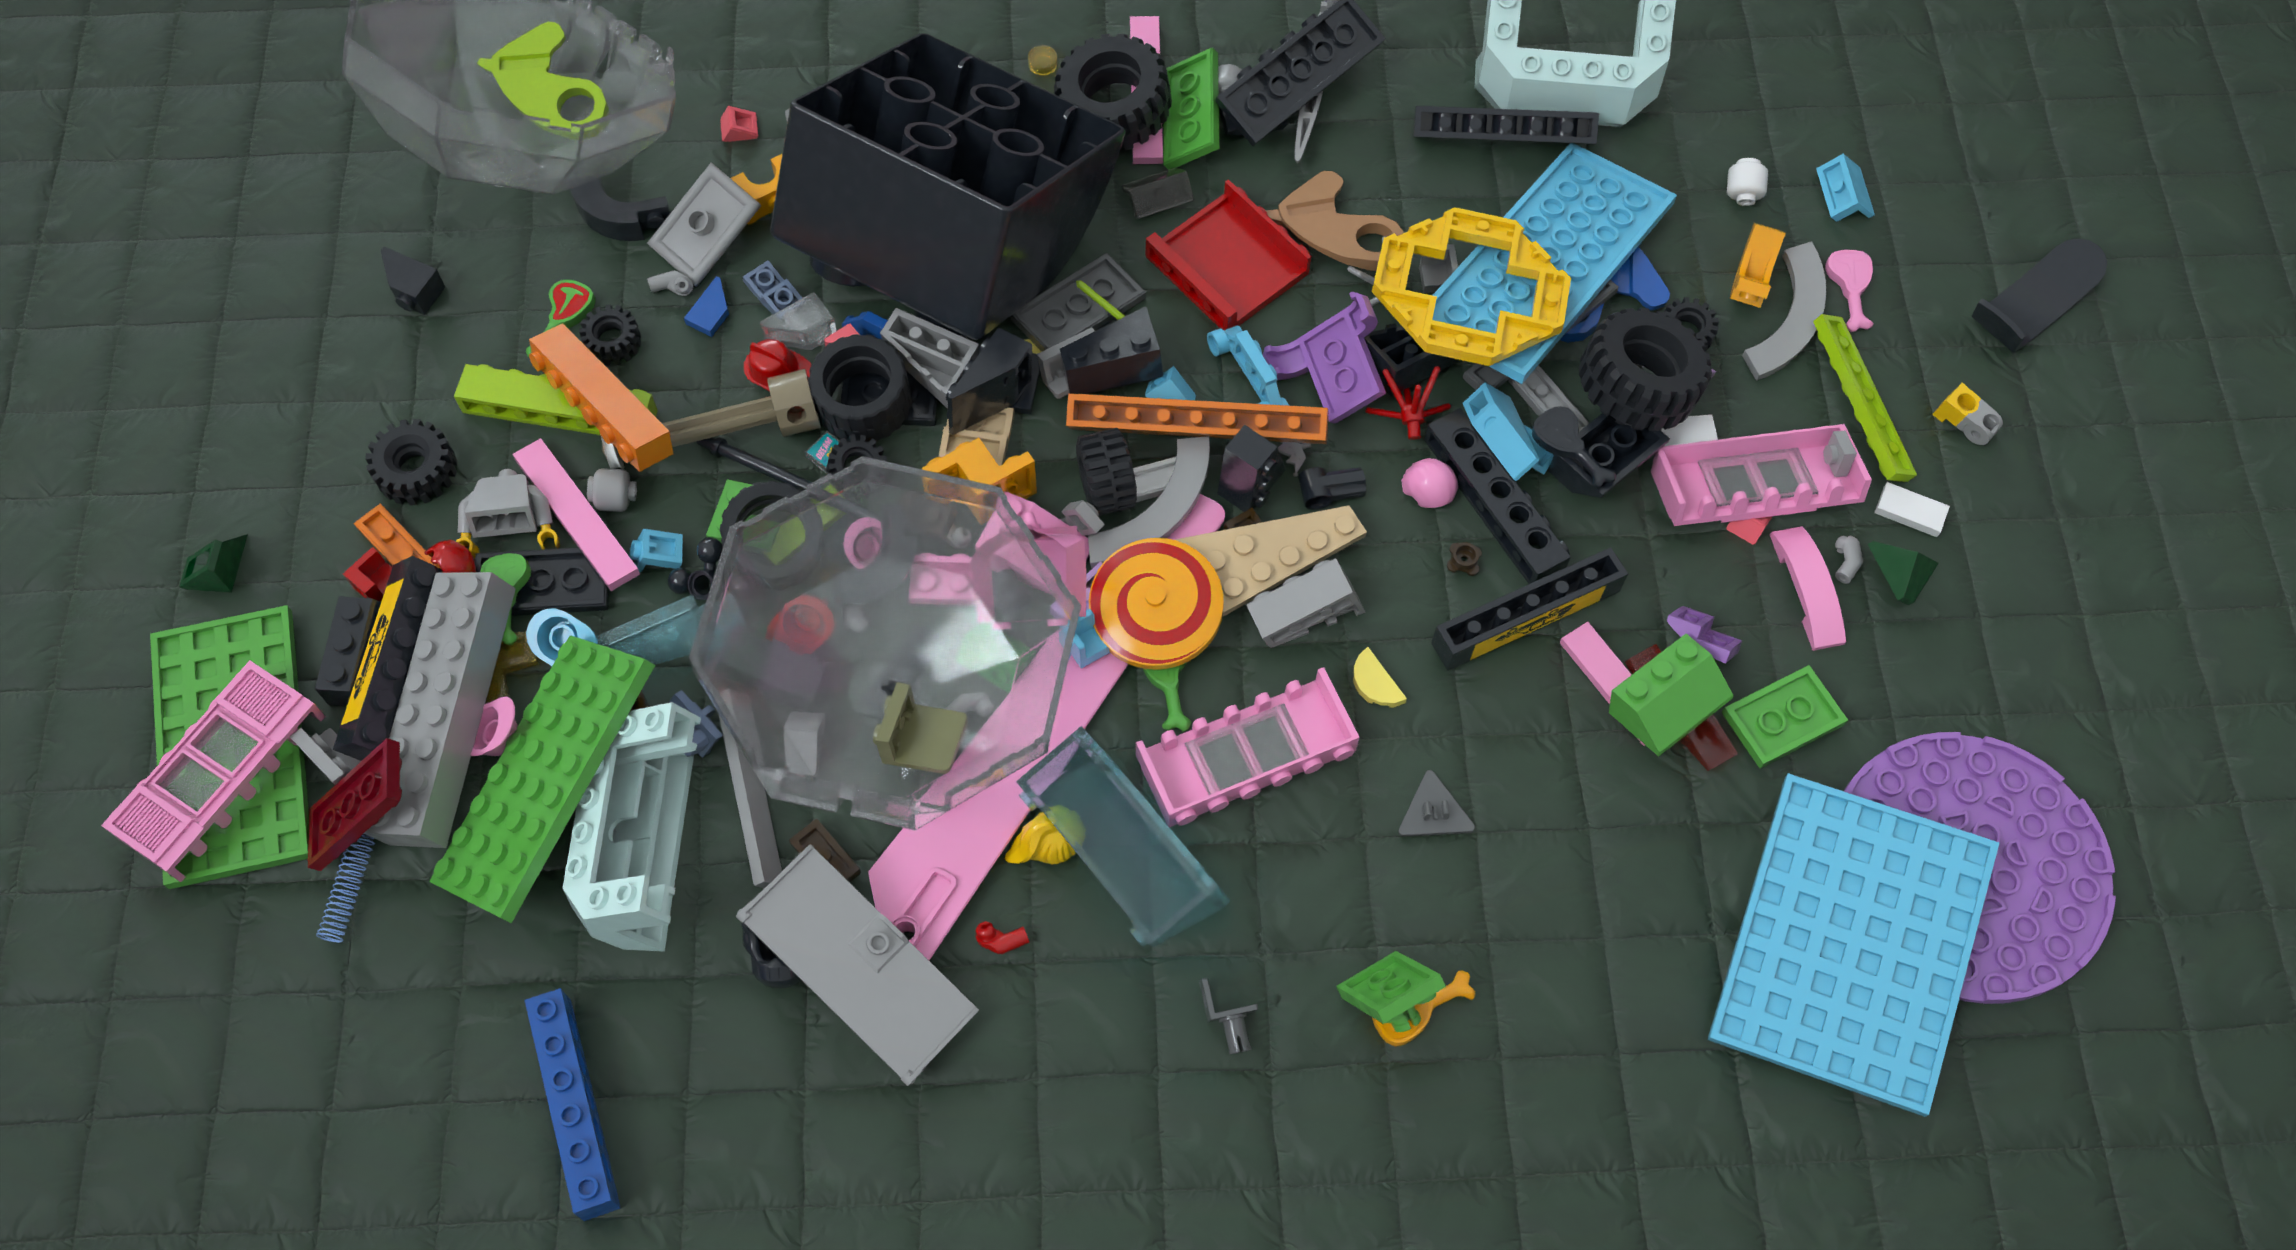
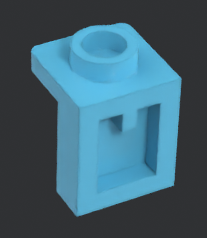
M643 528L638 539L633 540L631 543L630 558L634 560V564L639 572L643 571L645 565L673 569L680 568L682 565L683 534Z

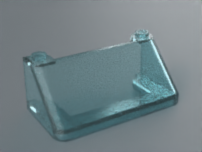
M1082 726L1016 781L1023 790L1019 794L1023 802L1032 811L1038 807L1048 817L1129 916L1130 921L1134 925L1129 931L1143 947L1148 943L1154 948L1215 914L1231 902L1230 898L1113 759Z

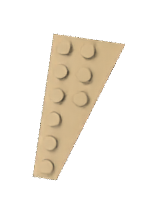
M1343 506L1175 540L1199 551L1215 569L1222 585L1224 600L1223 616L1252 601L1258 594L1270 591L1284 583L1287 579L1300 574L1364 538L1367 531L1351 507Z

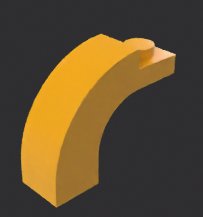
M1758 223L1753 224L1735 276L1730 299L1761 308L1764 298L1767 299L1771 288L1769 284L1770 277L1786 234L1784 231Z

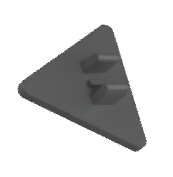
M1428 770L1418 787L1398 833L1402 837L1471 833L1474 831L1475 825L1432 770Z

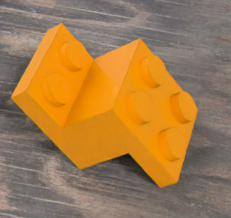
M979 437L971 442L960 444L954 451L943 457H936L930 460L922 468L927 497L949 502L962 494L981 523L990 519L1004 491L1023 499H1027L1037 493L1035 461L1028 451L1019 456L1015 455L1008 458L1003 465L999 466Z

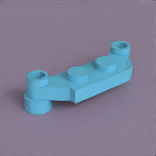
M1237 325L1226 330L1217 329L1207 334L1208 346L1214 356H1220L1229 351L1233 354L1261 399V402L1257 404L1289 406L1286 399L1280 397L1276 384L1277 374L1274 367L1266 362L1259 343L1251 338L1247 330L1242 331L1241 327Z

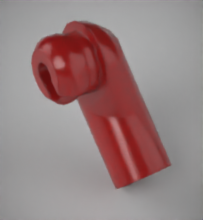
M982 922L975 930L976 940L980 946L996 954H1005L1030 943L1023 926L1005 934L995 929L991 922Z

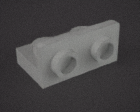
M302 728L298 729L290 738L334 785L361 762L333 750L337 734L331 728L325 730L321 735L315 733L312 737Z

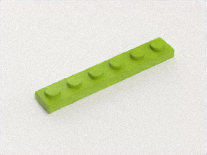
M1821 314L1813 321L1818 331V339L1825 346L1830 357V364L1836 370L1842 383V390L1848 396L1854 408L1855 418L1861 423L1867 436V443L1878 459L1881 473L1890 481H1910L1917 476V473L1843 318Z

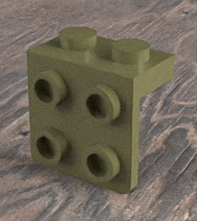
M897 682L893 694L888 695L884 705L885 715L882 723L876 725L873 734V743L877 745L882 763L940 774L949 773L968 723L967 715L958 711L916 705L910 684Z

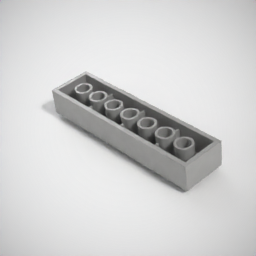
M492 572L435 574L389 739L400 742V758L402 759L400 787L402 788V797L396 807L389 810L380 818L376 825H372L363 833L387 845L447 847L471 752L481 721L483 707L486 702L516 588Z

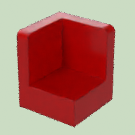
M372 547L349 567L343 575L353 589L364 598H372L381 602L392 567Z

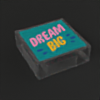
M826 431L805 451L806 458L829 475V472H827L829 454L835 444L838 445L839 440Z

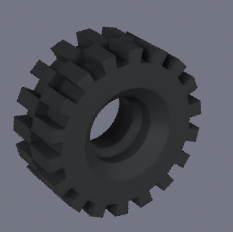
M407 419L400 420L399 427L395 428L392 423L386 426L388 429L386 434L379 431L375 435L378 442L371 441L368 446L371 453H366L365 460L369 464L366 467L380 491L389 500L393 498L396 503L403 505L406 499L409 505L412 506L417 505V499H422L425 504L431 501L430 495L435 494L438 498L443 494L440 489L442 486L447 488L451 486L452 482L449 476H456L457 470L454 465H457V459L443 432L439 428L436 429L432 423L427 421L423 425L420 419H413V424L410 425ZM415 456H423L425 458L419 468L408 472L401 470L403 463L409 458Z

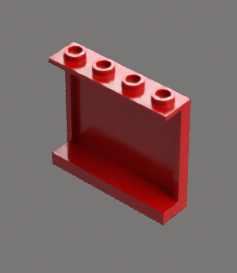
M1229 179L1225 181L1223 195L1163 238L1154 232L1146 238L1145 257L1222 330L1237 325L1240 326L1309 274L1311 256L1306 247L1297 244L1283 226L1277 225L1269 218L1267 212L1261 206L1255 205L1248 198L1246 192L1242 188L1236 187Z

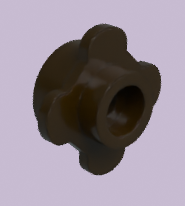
M1468 542L1453 543L1449 548L1451 560L1447 562L1448 570L1453 573L1462 571L1470 576L1476 575L1479 572L1477 563L1482 555L1481 549ZM1465 557L1467 561H1462L1461 558Z

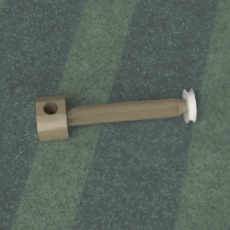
M806 369L767 378L771 396L662 423L670 431L672 447L778 421L784 438L820 429V418L810 392ZM601 436L602 451L607 458L610 469L621 468L624 470V462L617 448L612 443L607 444Z

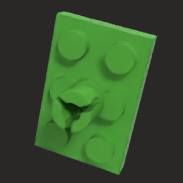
M1395 951L1336 987L1341 998L1382 1024L1391 1023L1396 1032H1404L1411 1029L1409 1020L1414 1026L1418 1025L1421 1021L1419 1012L1414 1006L1431 1001L1435 998L1436 993L1446 986L1439 973Z

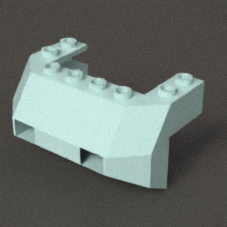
M1522 0L1487 1L1483 50L1476 59L1475 88L1495 109L1599 113L1598 125L1622 127L1658 97L1670 57L1676 0L1639 1L1633 57L1517 47Z
M673 702L629 712L579 801L575 813L563 890L572 909L591 937L625 950L665 952L694 755L687 757L684 753L696 751L697 744L692 742L694 726L700 724L701 717Z

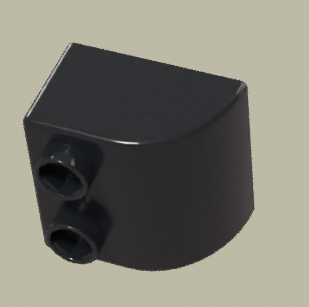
M919 33L791 101L770 227L771 235L780 242L810 256V265L824 279L844 286H869L914 309V315L918 318L969 340H978L1040 294L1066 265L1083 238L1102 200L1123 143L1125 129L1110 120L927 33Z

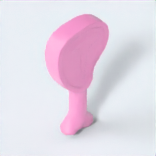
M1836 251L1827 259L1825 270L1828 277L1841 287L1843 295L1848 299L1850 319L1846 326L1850 332H1855L1859 328L1868 330L1873 326V322L1864 316L1860 296L1867 289L1873 273L1872 260L1869 255L1862 251Z

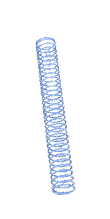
M361 835V836H363V837H365V838L374 839V838L369 837V836ZM359 838L357 842L366 845H375L373 841ZM359 840H364V841H368V842H371V843H365V842H362V841H359ZM350 845L363 851H373L370 847L364 845ZM356 846L368 848V849H370V850L362 849V848H359V847H356ZM348 849L343 852L345 856L341 859L343 864L339 865L341 870L337 871L338 877L334 879L337 883L332 885L334 890L330 891L332 896L328 897L330 902L326 904L328 909L324 910L326 915L322 917L324 922L320 923L322 929L317 930V937L331 942H343V939L338 936L320 933L319 931L326 930L334 934L345 935L340 930L324 928L321 924L327 923L338 928H348L340 923L327 922L323 918L330 917L342 922L350 921L344 917L329 915L326 911L331 910L342 915H352L345 910L331 909L328 907V904H335L346 909H354L349 904L333 902L330 898L336 897L346 902H356V900L349 897L336 896L332 891H339L350 896H358L356 892L337 889L334 885L340 884L350 889H360L356 885L340 883L336 879L342 878L350 882L362 883L357 878L341 876L338 873L343 871L353 876L364 877V874L360 872L343 870L341 868V865H346L353 869L365 871L366 868L361 865L343 862V859H349L356 863L368 864L369 862L364 859L347 857L345 855L346 852H350L364 858L371 857L364 852ZM325 935L333 936V937H336V938H338V939H340V940L333 939V938L327 937V936H325Z

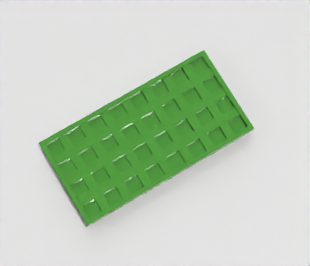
M288 605L150 633L157 766L161 758L178 744L184 737L186 730L205 714L211 702L249 661H252L299 692L293 615ZM226 722L201 752L233 772L258 742ZM286 740L274 754L280 761L279 768L275 772L270 773L262 767L249 782L256 789L254 797L250 800H245L238 795L225 809L232 817L231 823L226 828H221L213 823L200 838L207 845L206 852L202 856L197 857L189 851L176 865L175 869L186 876L182 882H179L162 870L163 885L166 888L174 889L308 859L309 808L304 752L298 745H293ZM192 760L166 791L198 812L224 781Z
M570 635L567 641L560 647L558 657L550 671L542 678L540 688L533 701L525 708L523 718L516 731L508 738L505 750L497 764L490 769L488 779L479 795L473 799L465 820L454 832L452 842L443 858L436 864L434 874L429 882L512 923L655 665L644 658Z

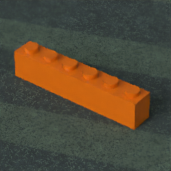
M563 323L529 339L532 351L529 354V358L533 367L537 371L542 370L545 373L551 386L554 389L559 388L564 393L570 406H576L590 426L594 424L598 428L604 441L607 444L612 443L617 448L624 462H630L641 472L673 455L670 431Z

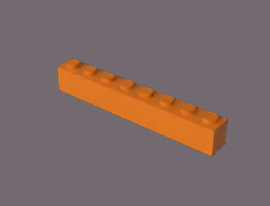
M1068 394L1066 426L1071 430L1104 431L1118 428L1121 433L1190 437L1209 436V438L1233 439L1240 429L1246 425L1268 441L1327 444L1329 411L1328 408Z

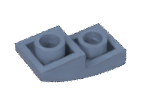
M769 260L743 276V282L779 321H782L806 305L804 299L788 279L784 280Z

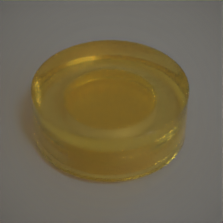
M1046 45L1032 48L1028 54L1030 70L1038 75L1052 73L1057 68L1056 51Z

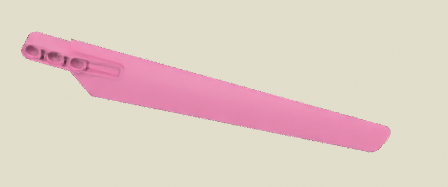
M1200 494L1191 513L1167 539L1175 540L1216 532L1225 521V510L1216 501ZM1061 629L954 763L951 771L942 778L868 871L875 908L902 933H914V937L909 942L929 961L1128 666L1127 663L1121 661L1112 653H1108L1089 665L1080 668L1063 643Z

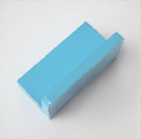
M1841 154L1816 168L1830 217L1837 222L1858 210L1868 218L1875 215L1861 168L1846 155Z

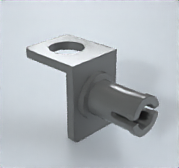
M1207 977L1201 978L1199 985L1208 1023L1218 1020L1219 1023H1223L1229 1055L1240 1052L1237 1038L1241 1053L1252 1050L1244 1018L1247 1017V1014L1259 1010L1258 1004L1215 1013Z

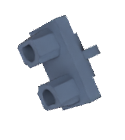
M681 690L674 694L669 703L673 702L701 717L700 724L694 726L692 742L697 744L696 751L684 754L690 757L698 753L703 758L711 752L712 747L723 736L715 723L710 719L716 710L711 705L701 709Z

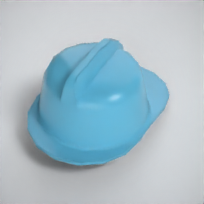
M556 608L544 609L536 613L530 620L526 631L527 643L531 651L551 666H553L558 657L560 647L567 641L570 635L598 644L595 633L586 624L569 613Z

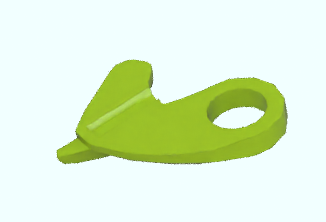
M549 21L542 23L492 55V59L480 58L477 64L481 68L493 74L502 92L514 107L540 127L568 138L582 139L596 134L606 124L609 107L600 87L591 80L549 73L551 58L554 52L565 42V34L559 24ZM583 95L594 100V110L584 120L577 122L568 121L560 115L564 102L573 96Z

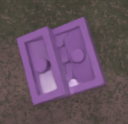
M1681 606L1669 614L1667 622L1680 637L1688 634L1711 653L1714 659L1726 664L1739 652L1742 640L1711 630L1714 616L1685 606Z

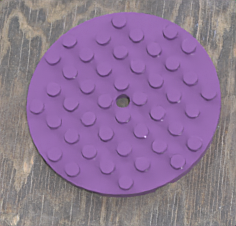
M1937 732L1905 739L1889 746L1885 751L1868 761L1848 783L1844 792L1999 842L1959 1000L1998 1004L2023 1001L2042 995L2058 987L2082 969L2098 951L2107 935L2113 917L2116 896H2113L2112 879L2115 868L2106 836L2083 798L2079 800L2072 790L2062 782L2065 778L2044 761L2021 748L1992 737L1985 736L1982 739L1961 735V732Z

